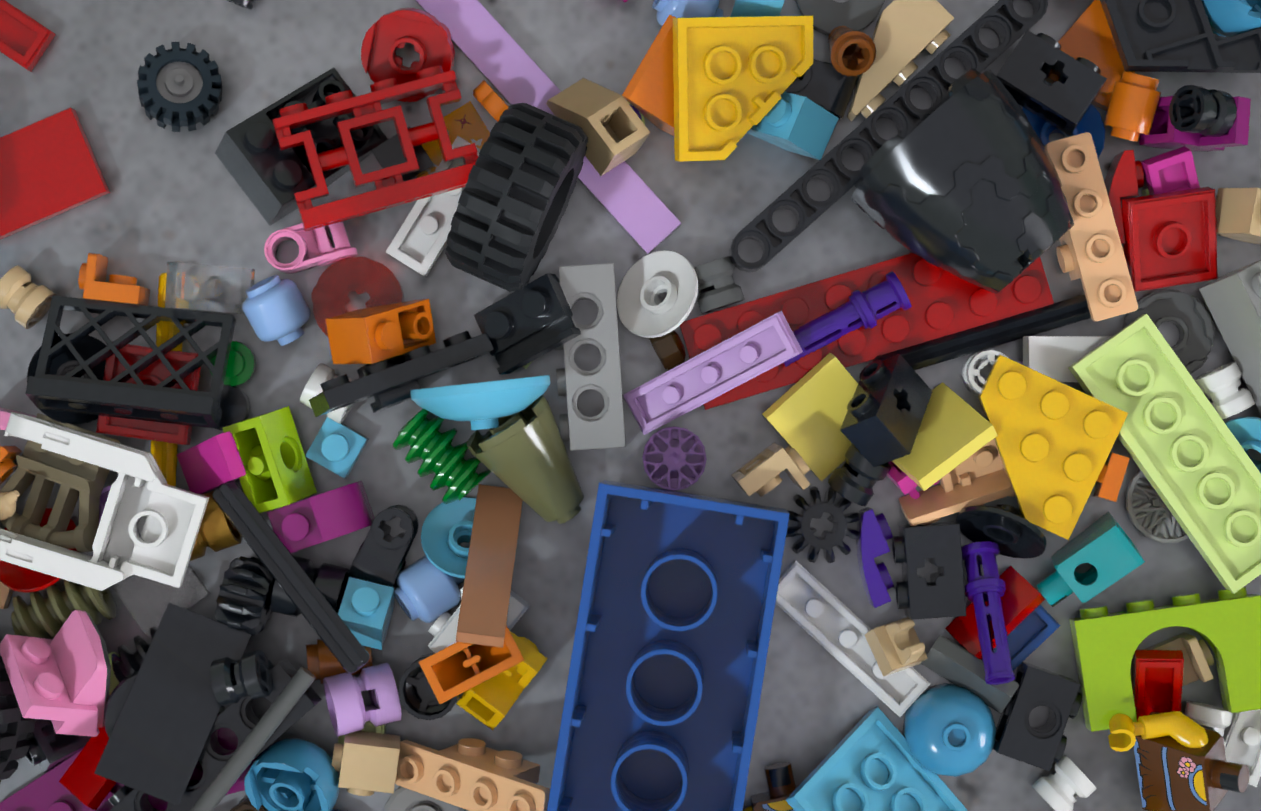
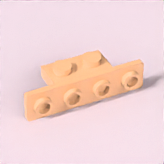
M1089 132L1047 143L1045 148L1063 185L1061 188L1067 199L1068 208L1074 222V226L1060 238L1061 246L1056 248L1062 272H1069L1071 281L1081 278L1093 321L1097 322L1136 311L1138 303L1092 135Z
M994 438L942 477L940 485L928 488L925 491H918L920 494L918 499H914L910 495L900 497L899 503L909 525L917 526L935 523L942 517L960 512L965 507L983 506L985 503L1007 496L1015 497L1016 495L1009 476H1007Z
M475 738L461 739L458 741V744L440 751L409 740L400 741L395 784L468 811H547L550 794L549 788L536 784L539 782L540 765L524 760L523 755L519 752L510 750L498 751L486 747L484 741Z

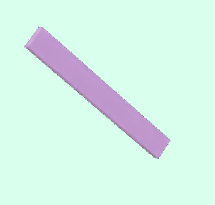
M415 0L425 12L430 13L439 22L448 27L452 42L510 105L527 103L554 115L546 103L561 91L478 0ZM584 157V163L578 179L647 255L681 225L676 216L625 161L600 176L587 157Z

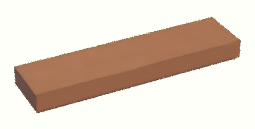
M479 484L456 642L503 648L523 502L510 488Z

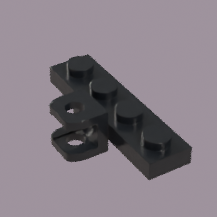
M465 331L443 340L445 346L443 349L431 352L429 345L374 364H366L357 370L359 376L357 380L350 382L347 374L320 384L323 392L309 400L314 415L319 417L373 396L375 402L370 404L373 413L411 399L410 390L421 389L418 380L472 361L494 350L487 333L471 338L469 331Z

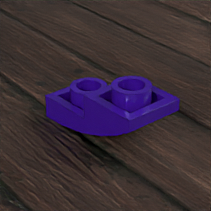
M866 507L859 510L861 519L857 522V531L860 532L859 539H856L857 558L870 605L877 608L891 602L887 590L893 588L894 584L884 562L876 565L874 558L890 552L887 540L893 538L884 514L875 515L872 508Z

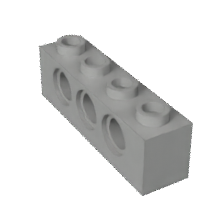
M614 263L558 266L559 277L557 279L571 311L573 306L583 299L593 301L598 307V316L591 324H578L571 316L575 327L580 329L581 335L555 348V351L564 350L565 368L556 369L558 396H567L568 414L559 415L563 442L570 441V451L626 447ZM583 345H593L600 350L601 362L594 370L584 371L576 365V351ZM587 390L598 391L604 399L603 410L594 417L585 416L578 408V399Z

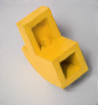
M511 631L510 633L524 661L465 691L456 703L492 731L505 717L522 691L548 659L539 652V649L532 641L525 637H518Z

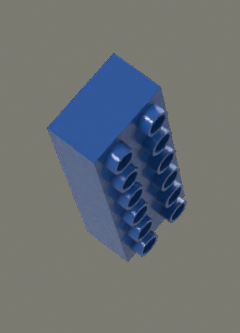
M608 480L599 483L547 811H743L790 515L786 509Z

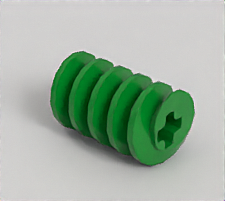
M422 409L398 432L393 448L400 450L407 446L411 447L405 457V461L410 464L421 459L423 460L417 473L420 477L432 473L436 474L430 484V488L433 491L445 486L448 487L442 499L444 504H449L456 500L460 501L480 484L491 471L486 470L478 474L476 470L480 461L476 457L468 460L464 459V455L468 450L467 443L464 442L457 446L451 444L457 430L453 428L441 433L439 429L444 419L438 416L428 419L426 416L429 411Z

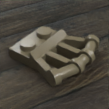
M37 413L36 418L120 443L119 440L69 423L64 424L46 415ZM27 440L22 456H16L17 470L0 492L17 490L20 493L18 501L32 482L33 485L22 515L20 516L15 511L12 517L0 520V522L8 531L67 549L76 548L79 552L93 551L92 545L99 526L100 495L110 469L41 449L42 444ZM54 484H61L47 525L42 527L40 523ZM79 497V524L74 530L66 531Z

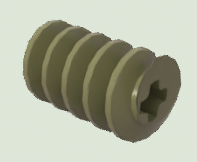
M64 580L65 590L61 592L58 586L53 584L47 588L48 597L45 599L39 591L30 592V605H27L20 595L13 597L12 627L15 635L53 639L74 610L86 611L90 614L94 623L98 625L101 624L103 616L109 620L116 618V604L109 588L100 591Z

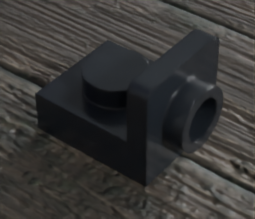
M37 719L34 732L28 733L26 740L31 742L26 758L32 766L39 764L43 773H46L53 769L57 763L81 751L91 736L56 734L51 720Z

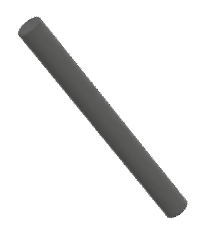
M300 667L190 811H213L316 679L314 674L306 668Z

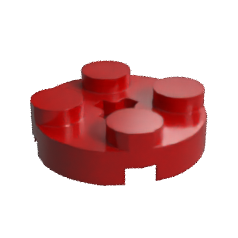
M400 8L384 14L368 29L362 42V65L374 83L397 78L398 85L416 80L415 73L420 70L441 66L444 73L451 71L454 66L455 51L448 27L439 22L430 13L420 9ZM407 43L413 44L414 50L420 54V60L413 61L410 67L403 66V58L396 55L397 48H404ZM438 89L396 101L416 102L434 94Z

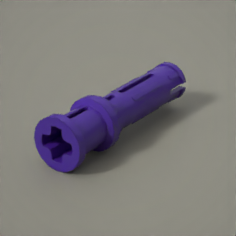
M891 271L886 274V280L863 292L859 290L852 292V295L848 297V302L793 331L803 352L783 362L785 367L862 326L865 329H872L877 326V320L900 308L903 310L911 308L910 300L896 274Z
M990 541L970 543L961 547L962 561L965 564L968 582L964 586V592L968 600L972 601L974 605L978 639L985 670V682L990 685L1009 683L1015 680V675L1012 670L1008 635L1001 603V597L1004 596L1006 585L1005 581L999 577L996 556L1000 553L999 545ZM980 565H983V576H981ZM990 621H992L997 649L996 653H994L989 625Z

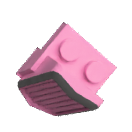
M74 610L54 639L6 634L0 643V654L22 717L51 720L56 734L97 737L100 733L98 728L104 726V710L109 698L111 665L106 642L90 614L86 611Z

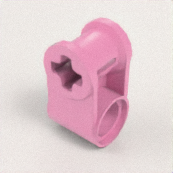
M343 221L306 232L302 223L277 230L268 237L264 246L267 261L280 272L287 274L338 263L358 255L356 248L350 246ZM329 229H330V231H331L332 238H333V241H334V244H335V247H334V248H333V246H332V243H331V240H330V237H329V233H328V230H329ZM285 240H293L299 246L298 257L291 263H280L276 257L277 247Z

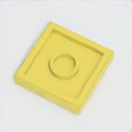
M831 353L762 413L787 444L799 453L820 481H823L846 460L845 453L852 443L840 429L848 411V403L853 398L858 386L856 380Z
M942 382L932 390L911 453L892 462L925 491L993 440L998 434L988 420Z

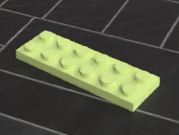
M1147 313L1143 314L1072 364L1068 369L1087 395L1128 413L1117 436L1224 588L1235 594L1261 575V473Z

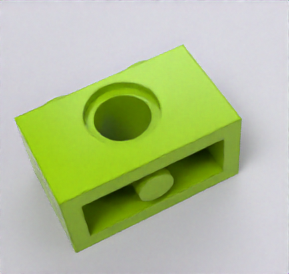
M289 406L223 427L224 433L228 431L232 433L246 470V475L239 478L243 492L259 513L290 505L317 493Z

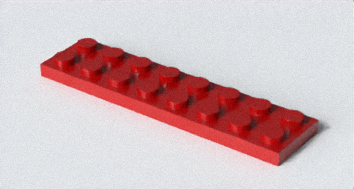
M912 252L686 320L680 325V330L689 359L780 311L783 312L791 330L795 331L808 322L848 302V297L852 295V292L856 290L863 292L886 280V274L891 271L898 277L912 306L908 310L900 308L877 320V326L872 329H865L862 326L787 367H785L784 363H781L703 404L704 409L707 410L797 383L829 353L833 354L847 368L873 360L879 355L1054 304L1041 258L1039 256L1011 283L996 294L965 281L941 267L928 263L921 256Z

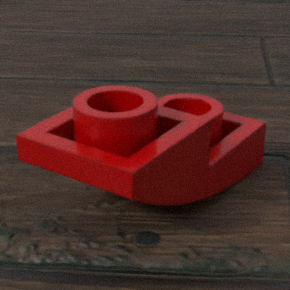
M1125 150L1116 155L1104 180L1121 245L1125 244L1121 201L1122 199L1139 196L1138 188H1142L1144 184L1142 163L1140 160L1135 161L1134 150Z

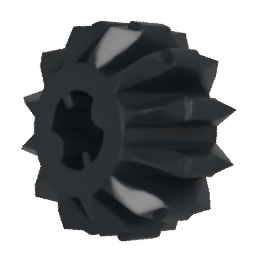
M813 486L809 488L811 503L808 504L798 494L793 497L795 504L802 508L800 514L787 510L790 513L789 520L798 522L797 526L787 528L786 537L802 536L792 546V550L795 553L803 551L810 544L807 553V560L809 562L815 563L820 549H823L826 562L833 563L835 555L832 547L837 546L842 553L848 555L851 549L842 541L844 536L859 539L860 532L847 528V523L857 522L861 519V516L858 512L843 514L852 503L844 497L836 505H833L837 492L832 487H828L824 501H821L818 488ZM823 512H828L831 516L827 520L833 523L832 530H824L821 537L814 536L813 534L817 530L814 527H810L812 518L820 519Z
M242 556L235 558L230 563L229 569L225 571L219 595L216 599L215 616L217 621L251 634V636L259 634L265 628L266 622L270 620L271 598L275 583L274 577L259 558Z

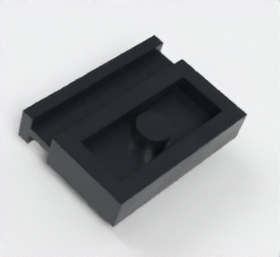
M547 273L524 286L522 290L515 291L474 314L481 333H487L494 349L490 351V354L495 356L499 367L497 370L499 375L510 374L581 335L580 329L576 328L571 318L573 313L555 274Z

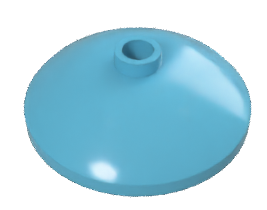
M550 375L414 389L410 390L411 400L434 415L453 421H470L471 430L498 428V418L510 416L526 409L546 392L551 382Z

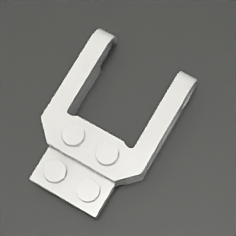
M11 412L4 436H14L42 444L41 449L118 472V478L111 485L92 545L93 556L0 528V560L100 591L133 574L180 588L210 497L168 485L152 453L36 417Z

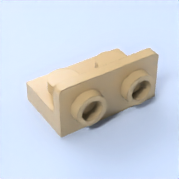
M775 442L731 475L749 497L755 492L762 497L773 490L783 480L779 476L782 471H785L793 483L802 490L811 485L804 476L810 471V468L799 453L790 446L784 449Z

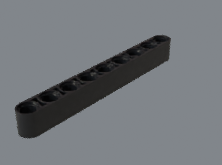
M999 0L745 226L735 236L730 245L729 255L733 265L744 272H756L763 268L862 178L860 175L861 169L852 171L844 167L841 161L843 150L847 148L859 150L864 156L865 164L887 141L882 139L876 132V121L880 118L893 120L898 127V135L905 138L950 98L948 94L949 86L957 79L950 77L945 71L944 63L947 58L961 60L965 65L966 72L973 68L980 73L983 72L1044 16L1047 11L1048 0H1029L1033 5L1034 12L1032 17L1027 18L1015 12L1013 0ZM986 27L995 30L1000 39L999 47L988 48L984 46L979 40V30ZM923 88L930 93L932 105L929 109H918L910 101L912 89ZM815 178L825 180L830 186L831 193L829 199L820 202L813 200L807 193L808 181ZM782 208L791 210L796 216V228L790 232H782L775 228L772 221L774 211ZM744 239H755L761 244L763 255L759 261L749 263L741 259L738 254V245Z

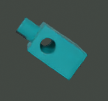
M1108 511L1053 554L1051 559L1056 571L1038 583L1036 587L1052 607L1056 606L1073 592L1082 603H1085L1132 572L1145 561L1136 545ZM1082 563L1091 564L1090 569L1084 573L1074 571Z

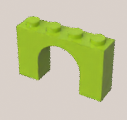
M1243 587L1235 594L1226 589L1218 590L1219 598L1203 601L1200 600V593L1176 595L1171 597L1173 605L1154 607L1153 599L1125 603L1126 611L1108 613L1107 606L1079 609L1080 617L1071 618L1069 621L1079 684H1081L1080 693H1082L1086 728L1091 732L1110 729V719L1119 713L1125 714L1133 722H1137L1130 675L1133 655L1147 636L1157 630L1174 626L1187 627L1195 631L1210 646L1216 661L1224 710L1236 713L1261 709V595L1247 594L1246 587Z

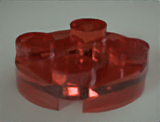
M366 257L345 258L335 262L321 274L311 293L314 317L320 329L327 336L325 319L349 312L347 305L351 302L349 294L353 291L360 295L365 292L369 294L371 299L365 303L367 308L404 302L403 288L396 275L382 263Z

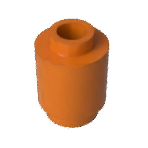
M1123 71L1121 81L1115 82L1104 125L1112 126L1110 136L1138 142L1140 134H1150L1161 92L1157 91L1159 79Z

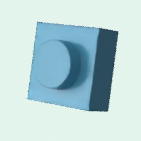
M327 417L305 457L345 479L350 474L369 438Z

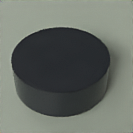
M223 386L220 408L223 413L218 430H223V427L248 419L250 413L249 399L241 389L235 386Z

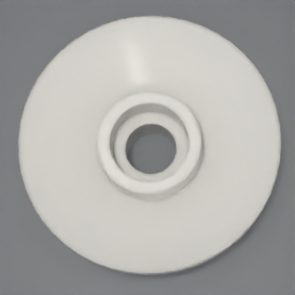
M667 250L656 251L639 259L625 274L617 293V311L623 325L632 333L644 338L660 337L680 326L692 311L698 294V278L693 265L679 253Z

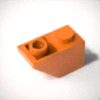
M418 299L357 309L325 319L333 364H374L426 345L436 344L429 299Z

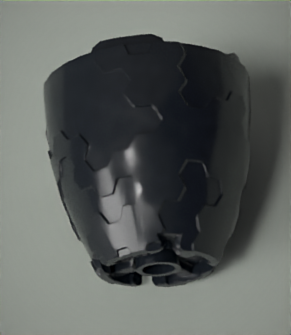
M973 68L949 86L948 94L950 98L921 122L905 138L897 135L887 140L861 167L860 175L862 178L854 184L856 190L851 200L875 224L885 229L894 240L902 244L909 251L921 256L928 263L941 267L965 281L998 294L1074 226V222L1068 208L1067 199L1061 187L1063 185L1056 168L1026 114L991 70H986L981 74Z

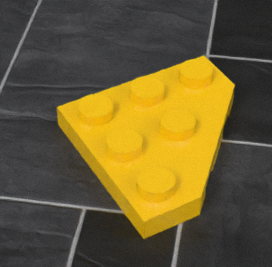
M813 16L673 18L675 161L725 160L735 150L736 144L753 125H757L782 98L781 95L813 64Z
M998 355L978 397L988 421L993 425L998 434L995 437V443L1018 500L1017 503L1021 514L1030 523L1069 540L1128 413L1007 357Z

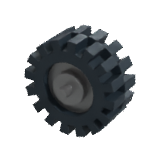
M171 42L172 49L168 50L165 49L164 45L156 47L157 54L153 56L149 53L144 58L145 65H140L138 70L139 79L137 80L141 107L145 108V113L150 120L155 118L157 125L165 129L166 124L171 125L173 132H180V127L187 126L188 131L196 130V124L199 122L203 126L210 122V115H216L219 110V101L222 99L221 74L219 75L218 65L215 60L211 62L209 60V53L204 49L200 53L196 52V45L187 43L186 49L180 48V42Z

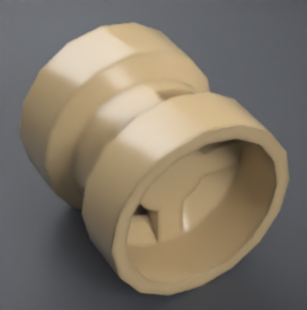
M18 265L10 269L0 279V309H11V312L14 313L15 321L25 329L33 327L45 316L50 309L52 296H56L45 285L38 286L35 283H31V274Z

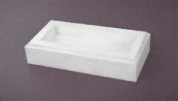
M1024 336L1023 365L1059 382H1078L1068 367L1112 336Z

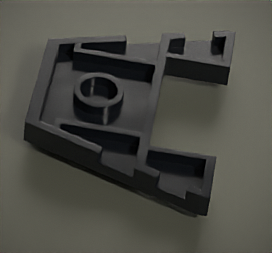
M1100 0L1125 71L1261 73V28L1217 41L1201 0Z

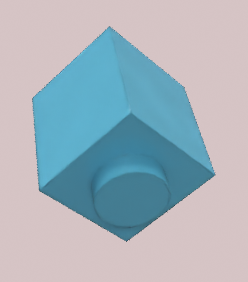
M349 577L338 615L362 646L382 650L394 610V588Z

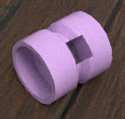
M388 663L363 668L359 677L343 673L323 679L327 708L337 737L361 731L365 723L369 721L377 727L401 720L402 713L399 694ZM368 690L371 704L364 707L361 691Z

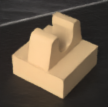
M908 617L874 628L865 634L883 677L919 665L928 659L925 653V645L923 642H920L914 629L915 623Z

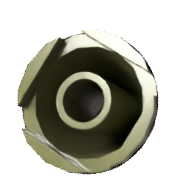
M541 395L526 409L510 416L498 418L499 427L490 428V431L484 436L478 430L471 435L466 442L470 452L546 522L557 520L559 524H562L575 517L581 511L579 504L583 500L584 495L553 413L544 395Z

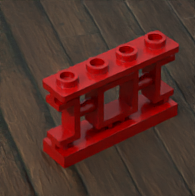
M434 66L416 72V80L398 85L397 78L386 79L371 84V93L353 97L352 90H347L325 97L326 105L308 109L306 103H299L279 110L281 117L275 118L272 121L280 149L285 150L304 145L316 185L315 188L294 193L305 232L466 186L470 171L478 159V151L475 143L452 149L440 108L444 105L459 102L462 98L457 87V78L454 70L443 73L441 66ZM440 88L443 90L442 94L428 97L426 100L432 122L409 129L407 128L401 105L384 110L381 107V104ZM353 112L354 118L337 122L343 147L317 154L310 130L291 135L290 129ZM393 120L405 163L362 174L350 131ZM438 140L444 163L463 159L464 165L403 181L402 175L419 170L414 146ZM349 165L355 188L374 183L375 190L315 207H313L311 200L329 196L323 175L324 171Z

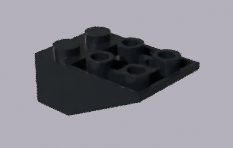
M335 68L328 70L227 130L215 152L269 226L298 208L294 193L316 187L304 145L281 150L272 120L281 117L279 110L299 103H306L308 109L326 105L325 97L351 90ZM353 112L290 129L291 135L310 130L317 154L343 147L337 122L354 118ZM377 124L350 131L359 163L372 154V149L388 140ZM349 165L324 171L323 175L327 187L350 170Z

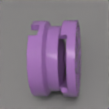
M676 426L662 428L654 433L645 444L642 456L644 470L650 480L663 489L673 491L686 489L696 483L704 472L707 460L705 447L698 436L688 429Z

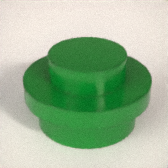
M232 341L224 385L239 386L251 378L255 369V358L252 351L245 344ZM216 356L209 360L213 366H215Z

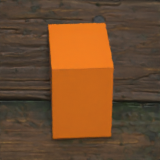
M506 625L503 648L456 642L419 661V664L439 704H442L523 662L524 658Z

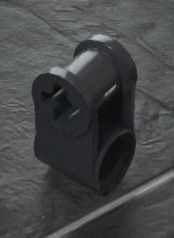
M813 58V64L801 77H797L799 79H795L785 92L807 97L841 120L844 117L858 75H843L834 68L832 63L822 62Z
M393 505L377 514L366 539L353 560L348 578L352 577L395 589L397 575L404 569L407 554L418 532V517L413 510L404 505ZM398 516L401 518L400 527L406 531L392 537L390 535L391 527L385 523Z

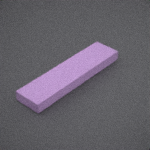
M780 311L629 391L623 397L642 433L646 435L799 355L803 350L783 312Z

